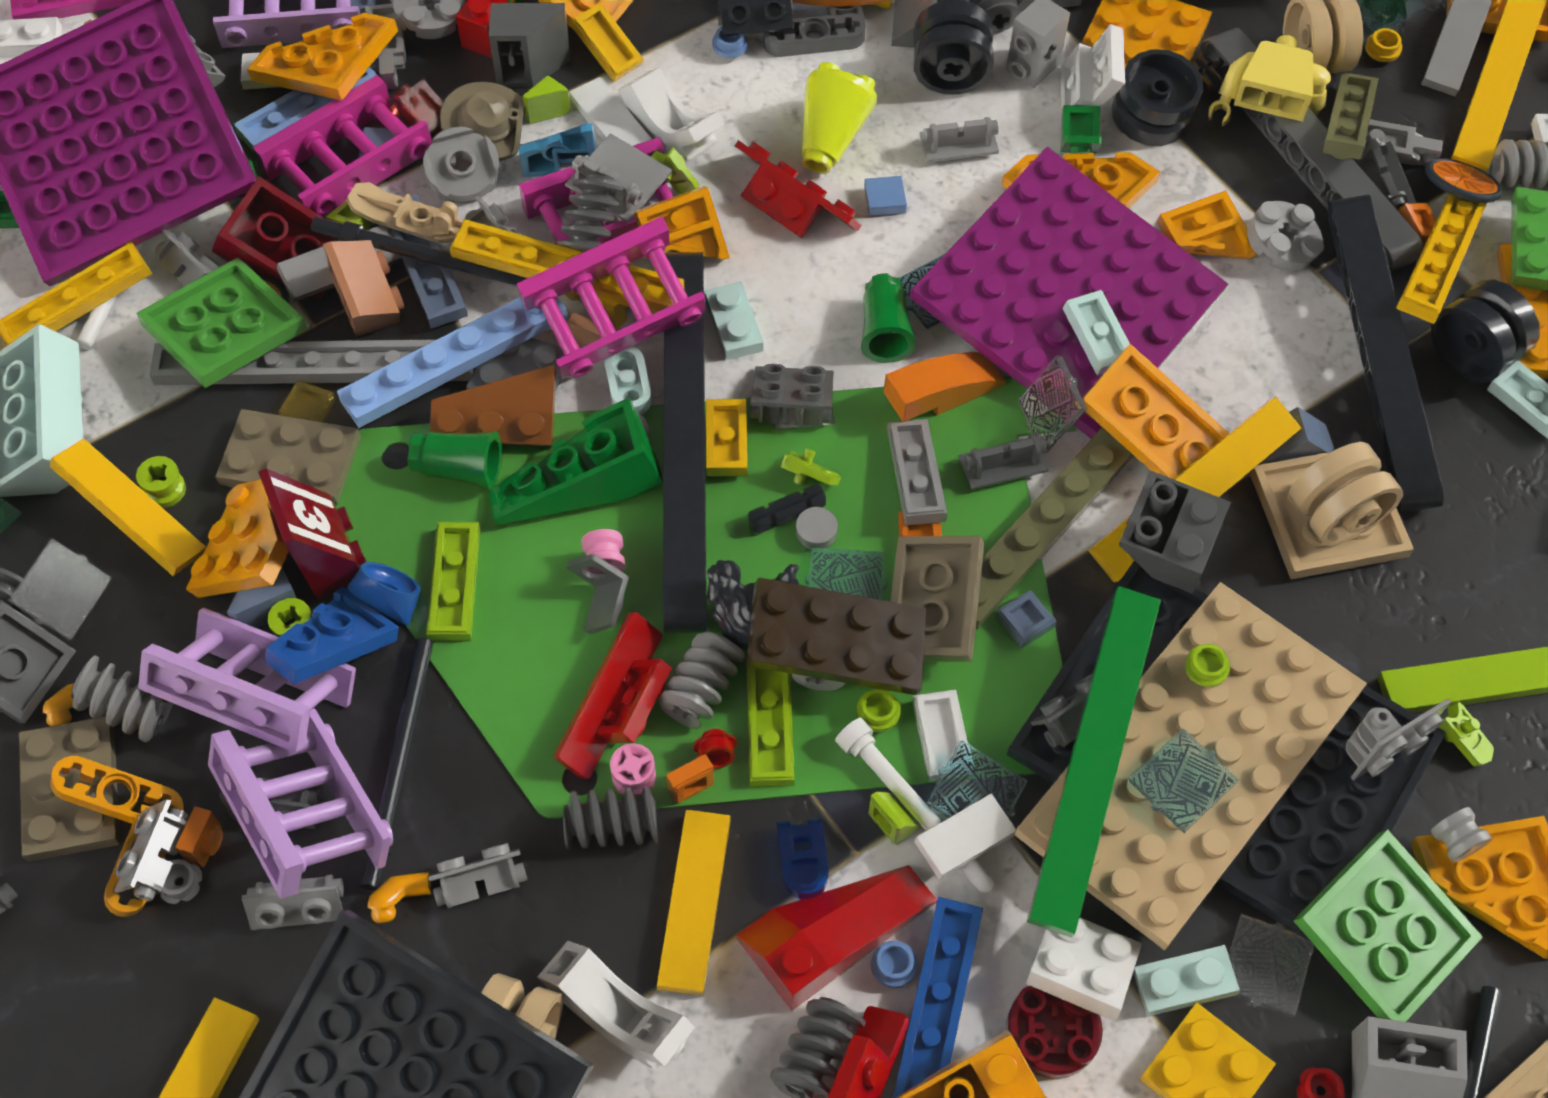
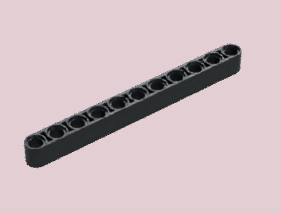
M703 252L665 253L677 277L684 279V291L687 296L690 297L701 291L704 294ZM704 312L701 313L700 319L688 326L682 327L678 324L664 331V633L707 632Z

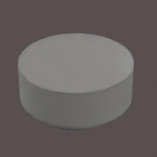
M812 507L804 510L797 518L796 536L804 547L811 550H823L831 546L836 540L838 523L836 517L829 510L821 507Z

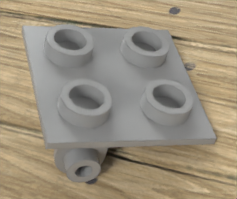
M610 133L591 156H576L572 162V169L576 172L568 180L566 187L578 194H582L579 189L573 186L574 179L586 178L577 170L578 167L613 177L615 181L623 186V191H611L610 195L619 201V205L606 207V211L629 223L635 216L633 211L642 208L672 173V169Z
M1449 699L1444 700L1403 727L1389 710L1385 708L1371 709L1346 743L1347 754L1358 766L1351 776L1353 781L1367 772L1372 777L1380 774L1394 762L1392 757L1402 750L1406 755H1410L1422 747L1429 740L1426 735L1443 723L1440 715L1451 701Z

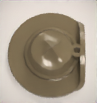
M473 82L455 89L445 99L440 114L441 129L444 131L453 127L471 128L474 130V133L480 134L482 137L485 135L493 142L498 152L499 161L512 158L518 153L521 141L524 111L523 97L497 83Z

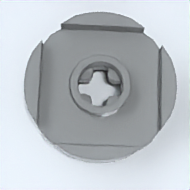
M393 0L394 16L399 27L406 31V28L415 31L416 37L423 39H438L453 33L456 30V15L465 5V0ZM434 4V9L427 10V7L424 5Z
M453 127L438 133L432 139L433 143L425 151L423 166L429 185L439 194L442 200L470 202L476 200V196L482 198L495 189L500 172L499 156L495 145L485 135L482 137L480 134L474 133V130L471 128ZM463 157L465 162H472V166L467 167V171L460 172L452 168L456 165L457 158Z
M1266 201L1258 208L1247 226V236L1253 250L1259 256L1264 252L1269 258L1273 259L1270 265L1282 271L1299 272L1304 270L1324 249L1321 231L1314 221L1315 214L1305 204H1297L1295 206L1284 201Z

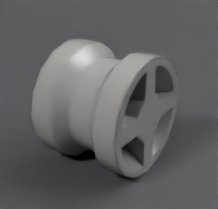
M1470 807L1453 813L1431 829L1435 839L1443 841L1447 846V856L1452 863L1472 855L1492 840L1487 830L1480 829L1474 821L1475 814Z

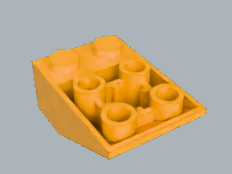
M1006 1030L965 1053L896 1098L1047 1097L1011 1033Z

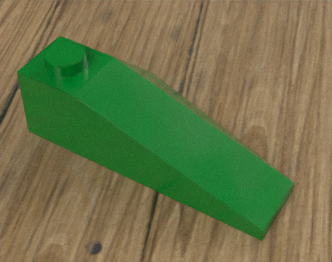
M626 398L592 414L581 422L584 426L583 430L567 442L562 438L551 445L554 451L539 463L529 462L489 491L493 519L496 524L502 525L627 500L662 484L663 478L657 456L630 398Z

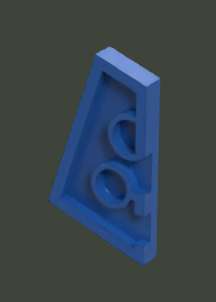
M342 586L334 592V598L329 604L321 603L313 609L312 618L304 624L296 623L266 648L265 663L294 685L396 642L399 627Z

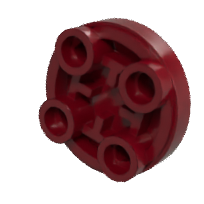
M1026 986L1021 990L1009 1010L1006 1021V1030L1011 1033L1031 1071L1046 1078L1061 1079L1078 1074L1092 1062L1102 1042L1103 1027L1100 1015L1033 986Z

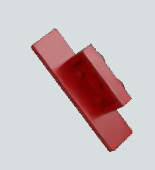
M739 140L736 142L734 147L760 165L740 196L802 239L822 208L857 232L862 225L853 218L856 211L839 199H837L835 204L824 198L827 194L826 190L810 179L806 185L795 179L799 172L782 160H780L777 166L767 160L771 153L754 141L751 142L749 147Z
M637 612L628 613L554 754V758L580 779H590L608 743H635L646 727V719L656 700L664 692L665 682L672 670L661 658L651 659L662 639V633Z
M874 1006L866 1008L862 1017L866 1021L864 1027H858L856 1034H853L828 1098L881 1097L910 1022L905 1014Z

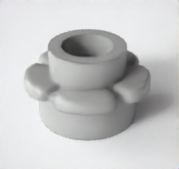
M171 860L169 862L173 864L160 896L165 902L170 904H177L181 900L185 902L190 901L200 890L198 884L202 880V872L197 865H190L186 860ZM178 879H183V884L180 886H176V881Z

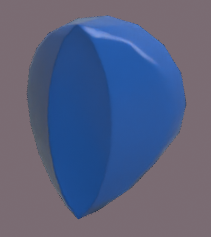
M375 562L363 563L347 587L349 592L367 605L406 626H409L421 591L418 583L407 574L396 568Z

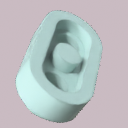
M631 346L604 359L605 374L612 405L630 398V400H635L632 403L638 414L642 415L647 412L652 403V396L645 361L641 351Z

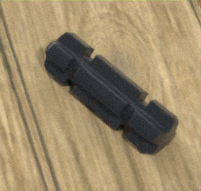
M1199 54L1191 62L1201 74L1204 86L1219 101L1222 94L1218 92L1225 76L1217 66L1212 64L1213 61L1207 54ZM1233 98L1229 104L1231 114L1241 108L1234 106L1235 99Z
M814 484L804 488V493L802 494L797 491L768 503L769 507L766 509L764 506H760L748 512L749 524L755 533H762L771 529V524L773 523L779 526L796 519L808 508L824 507L826 505L825 492L819 484Z

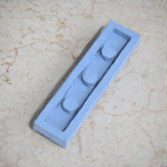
M369 67L353 88L377 74ZM293 90L234 123V127L238 136L253 151L252 147L334 99Z

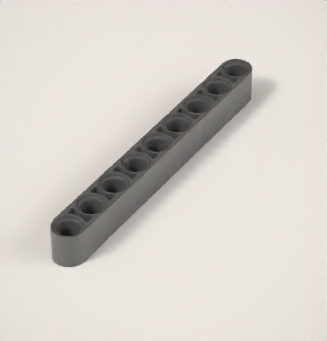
M1236 27L1203 40L1200 47L1201 54H1207L1213 61L1212 64L1217 66L1224 76H1226L1228 68L1234 61L1247 52H1256L1257 47L1246 34ZM1241 107L1327 211L1328 202L1331 200L1368 194L1371 196L1390 273L1418 261L1423 251V243L1418 234L1352 158L1341 160L1333 157L1331 154L1323 153L1328 130L1309 107L1303 122Z

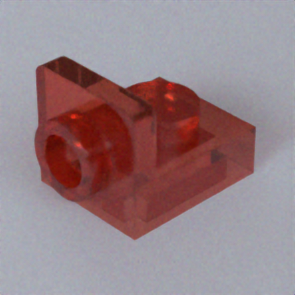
M421 80L412 88L407 83L392 96L395 103L390 108V111L395 116L402 113L412 126L424 120L428 124L430 133L441 125L440 114L444 102L424 80Z

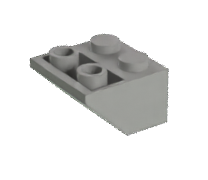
M1369 1016L1352 1031V1098H1463L1467 1084L1466 1031Z

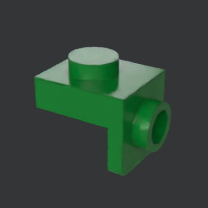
M1063 105L1060 152L1097 154L1102 145V137L1099 136L1100 106Z

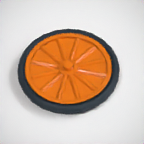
M1434 159L1428 162L1425 167L1426 175L1430 181L1440 189L1456 197L1473 202L1490 203L1500 199L1503 193L1501 185L1491 175L1461 161Z

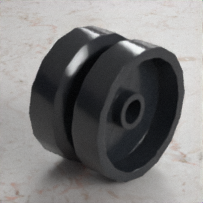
M947 0L935 3L922 11L914 25L913 71L918 81L929 90L941 94H961L973 91L985 84L992 74L994 64L992 47L993 24L989 14L979 5L964 0Z
M1152 49L1138 53L1128 61L1125 68V84L1116 93L1112 103L1113 120L1122 133L1131 140L1141 144L1163 146L1176 142L1185 134L1203 92L1202 76L1192 62L1183 55L1170 50Z
M1492 279L1479 281L1456 300L1440 311L1435 323H1431V336L1438 354L1453 371L1461 377L1474 382H1490L1510 368L1512 363L1521 359L1535 348L1540 338V328L1535 311L1526 298L1509 284Z

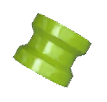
M165 456L151 457L142 462L137 469L136 479L139 487L162 508L174 506L184 497L186 484L172 459ZM162 477H166V480H163V481L158 480V479H159V478H162Z
M286 598L272 606L268 613V624L274 635L280 637L296 623L304 624L312 618V613L309 606L303 600ZM295 618V621L289 625H284L289 620Z

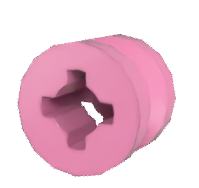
M598 529L590 531L582 537V551L586 555L595 554L621 572L625 570V559L620 554L623 548V538L619 532L611 529ZM584 567L587 571L591 573L605 574L600 569L594 567Z
M631 743L621 746L614 752L610 761L613 785L617 792L623 795L625 788H631L634 797L638 798L641 796L643 787H649L651 791L655 785L656 771L654 756L650 750L643 745Z

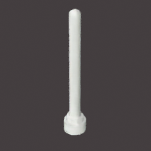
M862 718L852 721L838 734L835 742L847 755L852 753L855 758L861 757L926 831L942 822L874 746L876 740L872 737L873 730ZM975 859L959 868L978 891L988 893L992 890L994 886L993 879Z

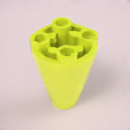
M830 62L820 63L818 70H814L809 74L805 83L801 150L803 156L802 164L807 169L816 173L826 174L830 172L831 167L838 163L876 106L877 93L874 91L875 81L871 77L864 74L853 75L842 71L837 65Z

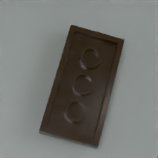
M759 577L754 583L746 666L917 695L922 690L926 608Z

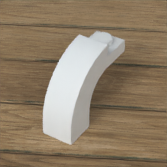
M660 67L644 73L618 89L628 110L652 139L660 138L665 147L666 154H668L672 147L675 148L678 153L683 155L684 161L690 160L717 143L714 131L725 125L718 111L703 116L690 112L676 97Z
M570 941L563 945L537 977L549 990L561 993L563 1003L589 1026L619 1049L651 1068H654L656 1064L665 1067L671 1059L682 1051L685 1040L695 1029L684 1015L656 1005L630 988L589 948Z

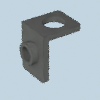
M595 554L568 561L566 568L596 587L584 631L591 634L613 628L623 608V597L629 576ZM584 567H594L600 569L605 574H594L587 571Z

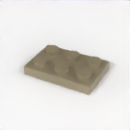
M241 409L215 477L219 485L234 488L238 484L261 479L258 472L267 468L330 494L334 504L338 505L361 435L358 428Z
M898 536L890 602L926 608L923 661L972 662L984 551V541L981 536Z
M106 716L99 719H89L19 732L22 857L27 862H33L120 845L119 819L64 801L53 793L50 786L52 769L64 757L79 756L116 769L115 727H111L106 723ZM72 769L68 775L62 773L59 775L65 778L64 786L73 789L76 783L91 786L87 796L95 798L98 783L103 778L95 775L93 784L82 781L79 778L81 771L77 769ZM112 783L104 789V798L108 803L118 806L117 783Z

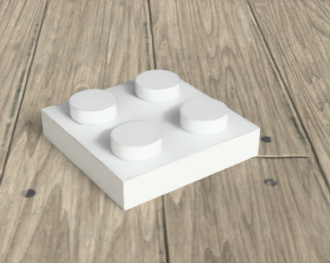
M1079 918L1076 933L1073 937L1046 929L1026 984L1116 1022L1125 1000L1142 943L1082 918Z

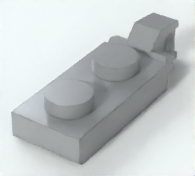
M393 3L365 6V13L395 19ZM397 22L396 25L399 31L370 65L374 72H379L381 79L386 83L387 89L398 88L397 69H405L406 63L405 32L399 27Z
M1372 119L1369 121L1365 143L1373 138H1379L1381 142L1385 143L1391 141L1400 163L1426 166L1428 162L1440 158L1443 146L1442 140L1423 137V135L1416 133V127Z

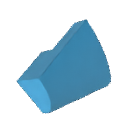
M583 124L551 136L520 144L519 156L523 177L545 176L560 171V164L572 163L578 155L582 157L586 155L591 156L597 149L593 124Z

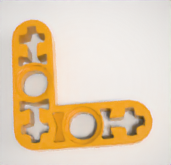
M64 757L55 764L50 778L51 790L58 798L132 824L106 886L104 902L108 910L116 916H133L142 910L147 901L140 898L139 900L131 899L127 905H122L118 903L120 895L113 892L119 880V877L115 876L118 863L127 850H131V846L138 837V834L134 833L136 822L143 810L147 807L150 808L142 804L139 813L132 811L137 803L139 791L147 793L143 802L151 805L159 803L160 799L170 800L171 803L168 810L175 808L183 811V800L178 792L161 784L83 757ZM72 769H77L81 771L79 778L82 781L93 784L95 775L103 778L98 783L95 798L87 796L91 786L76 783L73 789L64 786L65 778L59 775L61 773L68 775ZM112 783H122L130 790L131 797L123 805H112L104 798V789ZM160 850L158 857L165 858L166 852Z

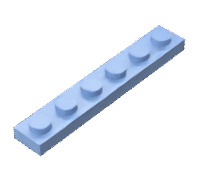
M519 297L338 390L337 394L342 405L358 428L551 327L542 309L535 307L527 311ZM558 298L556 303L564 319L567 320V308Z

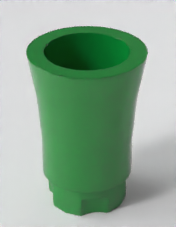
M888 273L874 275L865 284L863 296L864 327L861 351L868 359L875 362L901 361L911 355L916 347V340L907 311L906 294L898 277H892Z
M430 432L429 434H413L411 437L408 454L410 471L421 472L428 477L469 482L490 489L497 483L502 462V444L498 432Z

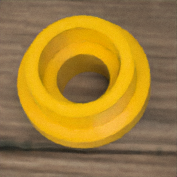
M1381 28L1369 36L1365 49L1373 59L1380 62H1391L1400 56L1402 40L1396 31L1389 28Z

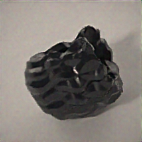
M718 560L716 565H712L707 570L709 579L707 598L714 605L712 616L724 637L742 650H748L754 583L741 584L740 567L731 560ZM790 564L783 573H779L775 579L771 580L799 585V581L796 578L799 567L796 564Z

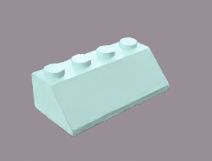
M40 324L0 351V497L53 494L69 486L70 484L49 467L52 457L83 439L79 343Z

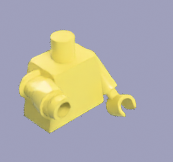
M1283 35L1277 38L1276 43L1266 40L1262 41L1256 52H1247L1228 68L1218 92L1222 94L1220 100L1215 101L1209 107V121H1211L1214 111L1223 109L1227 113L1222 122V126H1225L1230 121L1231 108L1229 104L1233 98L1235 99L1234 106L1303 122L1308 107L1315 116L1325 107L1327 96L1326 84L1331 81V76L1325 67L1313 63V54L1309 50L1297 48L1298 42L1294 37Z

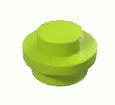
M1203 644L1194 647L1188 653L1184 663L1186 674L1190 680L1199 686L1207 688L1221 685L1230 672V662L1227 654L1222 648L1214 644Z
M874 689L868 691L858 701L857 717L862 718L874 732L890 730L897 724L900 718L901 708L899 701L887 690Z

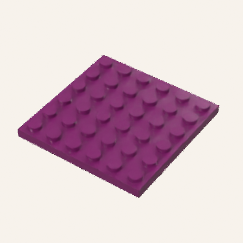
M135 0L0 64V185L43 282L49 287L83 271L128 243H133L136 246L163 233L162 231L165 229L169 230L248 192L253 183H257L256 176L173 0Z
M1046 147L912 288L909 297L1027 390L1031 391L1030 388H1032V391L1035 392V387H1032L1035 384L1037 396L1040 399L1038 382L1041 400L1043 401L1040 387L1041 381L1044 403L1047 404V395L1050 408L1055 409L1071 401V390L1073 394L1072 407L1071 403L1066 405L1068 408L1061 410L1062 413L1066 411V415L1061 416L1066 417L1068 422L1092 439L1102 426L1079 405L1076 407V403L1078 404L1102 374L1096 375L1062 309L1066 301L1102 290L1129 343L1153 365L1159 368L1229 284L1049 147ZM1051 364L1054 365L1055 367H1058V366L1060 367V368H1058V369H1056V370H1054V371H1052V372H1050V373H1048V374H1046V375L1040 377L1044 372L1046 373V370H1047V372L1050 371V368H1051V367L1054 369V367L1051 366ZM1059 371H1061V377H1062V383H1063V389H1064L1065 400H1064V396H1063V390H1062V384H1061V378H1060V372H1059ZM1057 372H1058V375H1059V381H1060V387H1061V393H1062L1063 401L1061 400V394H1060V388H1059V382H1058ZM1055 373H1056V378H1057V384H1058V390H1059V396H1060V403H1059V397H1058V391H1057ZM1053 374L1055 390L1045 394L1042 379ZM1063 375H1064V377H1065L1068 399H1067V396H1066V390H1065V384H1064ZM1052 377L1045 380L1046 383L1049 380L1052 383L1051 387L1047 388L1046 392L1054 389ZM1070 408H1078L1077 410H1071L1070 417Z

